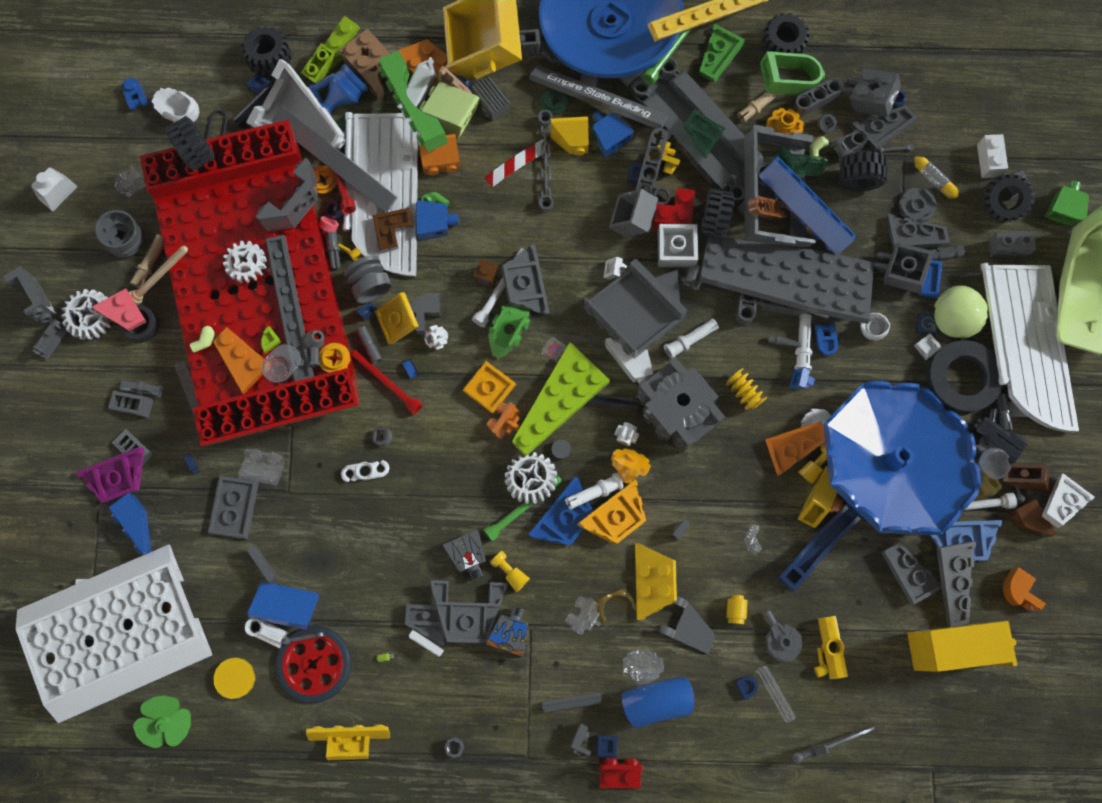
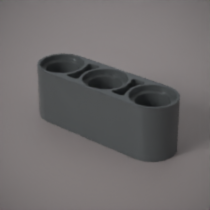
M832 78L800 94L796 98L792 109L799 113V117H803L835 101L843 88L842 81L838 78Z

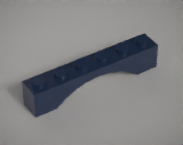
M846 501L845 505L833 515L775 579L789 592L795 591L822 558L862 516Z

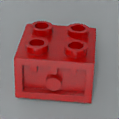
M604 758V762H599V787L641 788L642 763L638 762L637 758H624V762H618L616 758Z

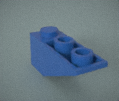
M127 493L109 507L112 511L111 517L116 523H120L123 526L122 532L124 535L134 541L135 544L133 546L139 554L146 555L151 552L146 509L135 495Z

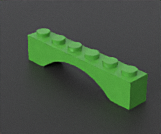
M399 50L378 59L381 66L378 68L382 78L386 77L389 91H394L393 97L397 105L401 104L403 107L401 108L402 114L405 119L409 118L410 122L408 123L412 132L418 134L416 138L421 147L424 146L426 151L430 152L447 144L445 131L438 119L420 111L408 98L406 90L409 72Z

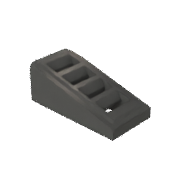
M113 391L108 409L148 418L153 405V399ZM120 396H121V397H122V400H121V403H120V407H118V403H119Z
M127 429L112 442L122 453L132 450L136 445L143 447L142 466L154 455ZM126 436H128L129 438L122 445H120L119 443ZM131 441H133V443H132V444L129 446V448L126 450L125 447H126Z

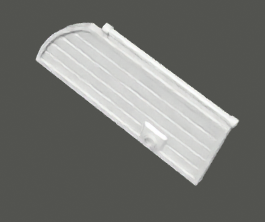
M346 112L345 156L398 197L388 212L410 208L413 227L395 231L399 249L380 252L373 215L386 212L345 180L349 198L354 200L356 211L352 214H344L343 231H350L352 229V241L361 251V254L364 257L378 256L385 271L399 276L416 277V201L418 188V141L416 136L418 134L412 132L408 123L410 122L409 118L405 119L402 113L352 114L351 112Z
M981 264L999 373V385L1007 384L1010 399L1024 414L1037 423L1062 432L1079 431L1064 344L1059 342L1056 337L1058 307L1051 266Z

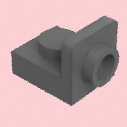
M579 723L570 747L574 748L573 753L584 757L585 754L590 756L591 751L581 746L582 743H586L590 732L587 731L588 726Z

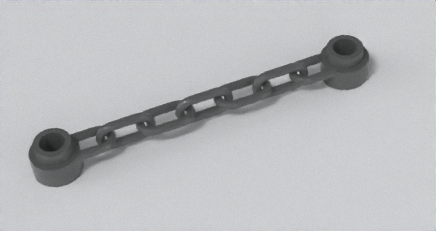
M542 110L538 114L540 132L544 136V142L541 144V156L544 158V165L541 166V179L544 181V188L541 190L539 208L544 212H548L553 208L551 190L547 187V181L551 178V168L547 164V158L551 154V146L547 142V136L550 134L551 119H553V115L549 110ZM543 126H548V132L547 130L543 132ZM543 145L545 148L548 145V155L546 152L543 155ZM548 168V178L547 175L543 177V169L547 170ZM548 203L549 206L544 207L543 204Z

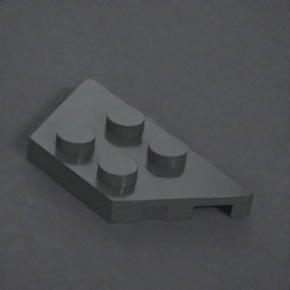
M532 244L501 267L507 298L511 305L542 315H548L550 312L535 244Z

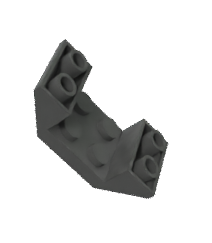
M307 158L299 162L293 173L300 185L296 188L293 197L285 201L282 210L280 211L269 202L258 210L256 218L267 232L295 228L317 202L316 174Z

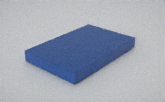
M261 581L247 613L248 618L307 630L319 599V593Z

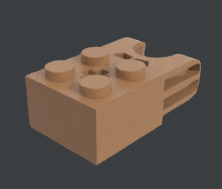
M367 28L339 49L344 63L360 77L378 99H381L385 96V93L380 83L383 78L378 69L381 67L378 59L390 53Z

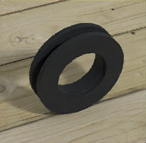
M961 340L947 344L932 356L926 367V387L941 399L946 410H952L956 414H972L982 410L996 400L1002 389V385H999L998 380L999 373L996 356L985 346L973 341ZM952 361H968L980 372L981 387L976 394L966 396L957 393L951 388L947 381L946 371Z

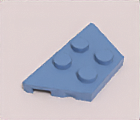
M1002 520L955 522L943 535L930 536L937 547L975 541L976 549H973V558L975 561H986L989 559L991 547L995 543L997 538L995 536L998 528L1001 527Z

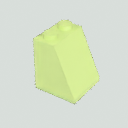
M439 82L437 86L431 88L428 94L430 98L428 101H423L419 110L437 118L445 133L448 135L455 134L456 140H458L474 115L480 97Z

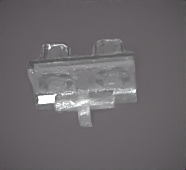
M579 596L575 603V606L581 609L579 616L577 617L570 613L565 622L572 627L573 631L580 635L583 634L585 628L591 631L594 624L599 627L601 623L597 621L600 613L595 611L599 604L590 597L586 599Z

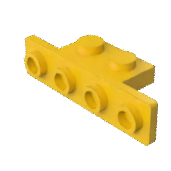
M355 725L351 728H344L343 726H334L333 728L315 726L312 729H306L309 741H327V760L368 759L370 739L390 738L389 728L384 725H374L373 727Z

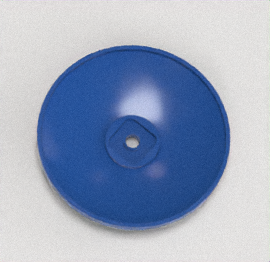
M541 0L539 7L541 32L551 52L571 69L599 78L626 77L650 68L659 62L673 47L679 33L655 42L647 25L652 21L683 11V0ZM608 19L616 20L612 24L607 22Z

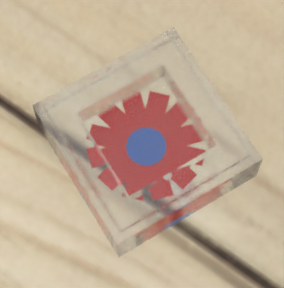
M552 336L541 350V353L557 363L567 346Z

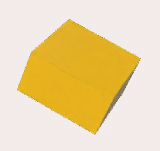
M457 0L443 7L448 61L446 68L449 71L471 82L522 60L516 0Z
M1009 621L907 632L914 671L939 672L977 666H1018L1014 651L1016 640L1011 636Z

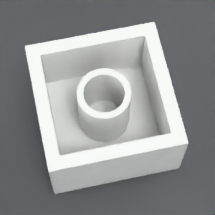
M660 224L657 232L658 267L695 268L698 261L697 224Z

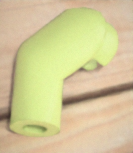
M821 136L810 145L809 154L811 162L819 161V150L828 146V139Z

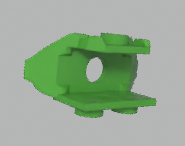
M514 305L501 307V314L495 316L492 323L494 326L489 329L490 333L488 336L492 356L499 359L512 351L514 346H518L522 338L520 336L523 330H527L531 322L529 320V310ZM511 324L515 327V332L513 334H506L504 327Z

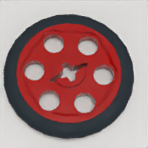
M316 625L308 626L307 630H296L288 637L294 638L324 632V636L294 641L288 645L282 643L277 653L275 668L278 682L290 697L300 702L320 703L332 698L344 687L350 675L351 655L349 648L339 634L327 627ZM318 639L325 641V648L321 651L315 648V642ZM299 643L304 644L306 647L305 653L302 655H298L295 652V647ZM331 654L338 656V663L334 666L328 663V657ZM310 659L313 661L319 659L316 663V669H308L310 666ZM291 663H296L299 666V671L295 675L290 674L288 671ZM325 673L330 674L332 677L329 685H324L321 682V677ZM304 678H309L312 681V686L308 690L303 689L301 686Z

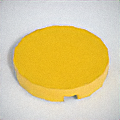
M230 658L223 661L217 667L214 674V686L217 692L229 699L245 696L253 688L255 682L252 665L241 658Z

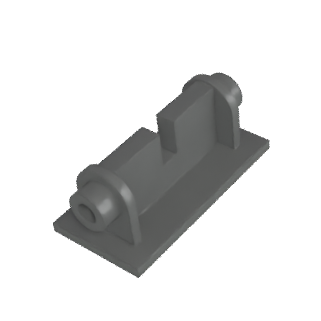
M55 319L49 322L50 324L31 350L47 360L67 332L66 327Z

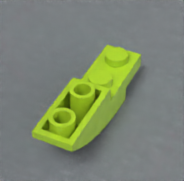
M344 16L326 43L320 44L301 73L314 83L323 79L342 59L339 49L353 40L360 27Z

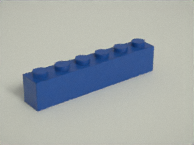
M778 156L761 171L759 177L762 184L766 187L769 186L774 191L775 197L779 200L782 199L787 204V209L791 213H796L800 217V222L806 227L809 226L813 230V235L826 243L825 246L830 252L838 255L855 240L856 235Z

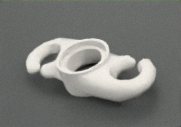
M384 460L380 462L384 466L383 472L377 471L378 461L347 465L341 471V478L345 482L350 481L346 476L348 470H352L354 473L351 478L352 481L381 478L389 472V465ZM363 466L370 467V474L368 476L360 475V469Z

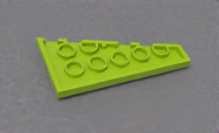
M571 342L565 349L512 441L525 457L610 382Z

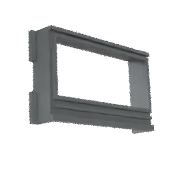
M753 125L752 130L744 136L745 241L751 240L806 249L815 244V240L806 238V226L800 222V217L796 213H791L788 210L789 236L758 231V216H753L749 212L748 200L758 197L757 143L787 148L788 167L805 183L804 149L813 143V136L793 132L792 135L774 132V128Z

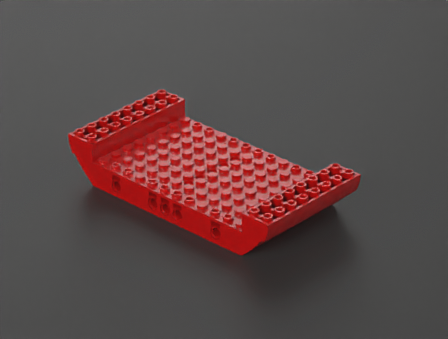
M289 119L206 139L214 153L215 159L195 171L186 165L174 147L140 155L146 190L155 201L167 260L180 247L186 246L188 248V252L169 269L198 404V407L193 408L200 445L204 447L360 406L357 377L327 253L325 252L321 229L318 225L319 220L315 204L297 226L292 229L267 232L256 218L258 210L268 202L281 211L285 201L293 197L296 188L300 185L293 172L296 165L302 162L303 159ZM285 235L292 270L295 273L294 280L305 333L307 334L315 330L323 333L324 345L319 350V353L323 347L331 343L344 345L350 353L351 361L348 364V368L325 372L321 366L313 367L314 377L294 381L275 285H267L268 278L273 277L265 239ZM240 241H243L245 245H247L248 241H251L253 246L257 244L265 253L263 256L267 259L264 262L266 269L260 270L263 275L257 274L256 281L250 278L249 283L245 279L239 283L237 278L233 280L230 274L226 273L223 262L227 260L223 256L229 255L227 249L233 250L234 243L240 246ZM251 282H257V288L254 290H249L248 285ZM232 287H238L239 290L237 294H229V290ZM214 291H219L220 296L212 300L211 294ZM210 326L214 330L213 341L226 327L229 328L271 365L245 394L240 390L213 341L211 346L197 352L192 351L190 343L200 339L203 327ZM270 326L282 343L265 354L261 347V340L264 330ZM337 353L334 354L333 358H329L332 360L333 365L337 360H341V358L337 357Z

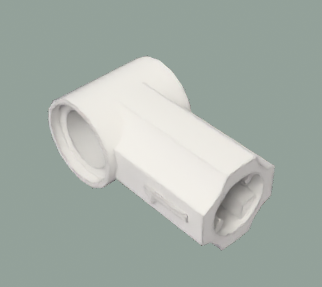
M251 618L245 624V631L248 635L257 637L278 648L281 647L283 638L287 637V631L266 621ZM255 622L260 624V630L257 633L252 630Z

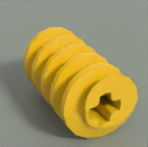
M742 368L728 379L726 386L733 385L730 391H738L735 395L736 398L743 397L740 403H747L745 410H753L763 403L767 397L760 398L763 392H755L758 385L751 386L753 379L746 380L748 373L741 374L744 369Z

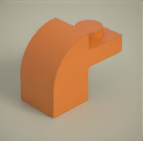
M1019 567L1010 570L1003 583V594L1009 604L1012 606L1022 604V607L1029 611L1042 610L1046 604L1029 593L1036 580L1035 577Z

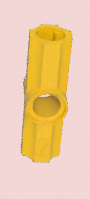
M836 616L819 618L821 646L825 654L829 679L848 677L843 654L844 645L840 639ZM831 642H834L837 646L834 653L829 650Z

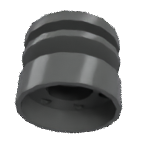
M113 210L102 215L97 221L95 228L96 236L109 253L115 257H132L143 247V232L130 214L124 211Z
M371 255L360 258L349 264L343 271L348 285L352 287L351 291L357 303L363 304L375 301L387 294L393 287L387 273L383 272L384 267L378 256Z

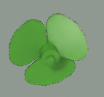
M165 695L152 697L143 702L140 708L141 713L149 718L141 717L134 722L133 728L136 737L143 744L152 748L161 747L164 741L169 746H177L187 736L190 729V711L185 708L179 709L180 703L174 697Z

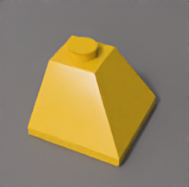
M588 117L551 119V139L569 154L583 155L588 153Z

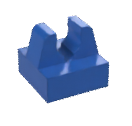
M806 368L794 370L790 388L800 390L809 386L813 387L815 379L809 376L810 370Z

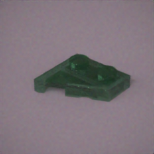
M693 110L684 123V129L706 159L724 133L725 128L696 110Z

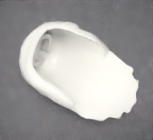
M160 88L154 94L152 100L154 108L164 118L174 123L185 116L190 118L193 123L197 120L200 113L199 106L192 97L183 91Z

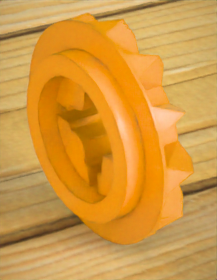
M318 166L313 169L316 174L318 193L323 195L327 192L330 193L331 190L336 188L337 182L331 168L328 166ZM320 175L326 179V185L322 182L319 183L321 181Z
M339 343L328 344L319 353V363L325 372L348 368V364L351 361L348 349ZM337 353V357L341 358V360H337L333 365L332 360L329 358H333L334 354Z

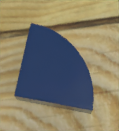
M368 303L361 307L357 313L363 321H366L375 312L377 307L372 303Z

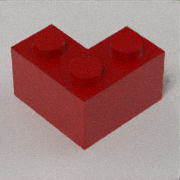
M676 188L673 205L656 204L652 229L658 230L660 224H692L695 190Z

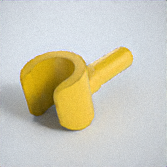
M338 244V248L349 254L354 261L363 256L357 247L351 251L344 245Z
M817 648L820 666L814 667L816 676L820 678L827 675L828 667L823 659L822 648Z

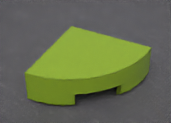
M270 326L264 330L261 340V347L265 354L282 343Z

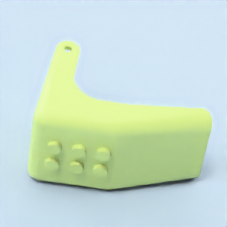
M1102 206L1080 221L1072 230L1060 278L1056 332L1059 342L1101 356Z

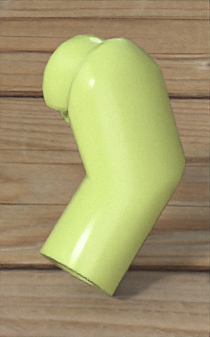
M210 326L203 327L200 339L190 343L193 352L211 346L214 330Z

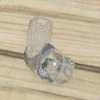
M751 524L744 541L750 552L758 554L762 550V546L756 538L760 527Z

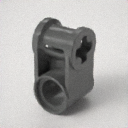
M855 130L845 137L837 139L830 145V148L835 150L839 156L838 160L841 161V158L863 149L868 139L867 133L863 130ZM854 139L860 140L861 143L855 142Z

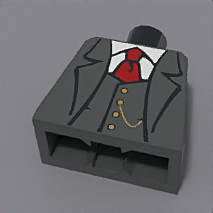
M478 530L443 544L460 573L469 571L472 580L483 576L479 565L486 563Z

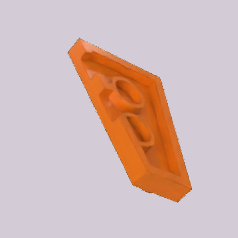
M227 327L213 341L243 394L271 366Z
M822 421L765 439L777 476L825 442Z

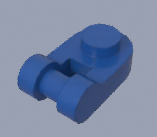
M128 78L122 83V91L131 111L137 109V106L149 104L138 80Z
M828 323V325L815 324L814 331L818 351L823 356H832L838 349L835 323ZM828 332L829 336H824L823 333Z

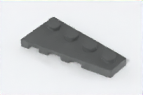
M968 541L936 547L947 626L954 627L969 624L971 606L969 592L973 584L971 569L974 567L973 549H976V542Z

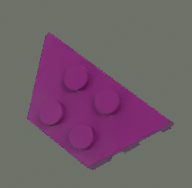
M135 448L77 471L76 474L88 483L87 487L96 494L101 503L118 499L127 493L131 494L139 490L144 448Z

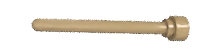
M186 246L180 247L138 290L129 292L136 305L142 302L143 295L188 252Z

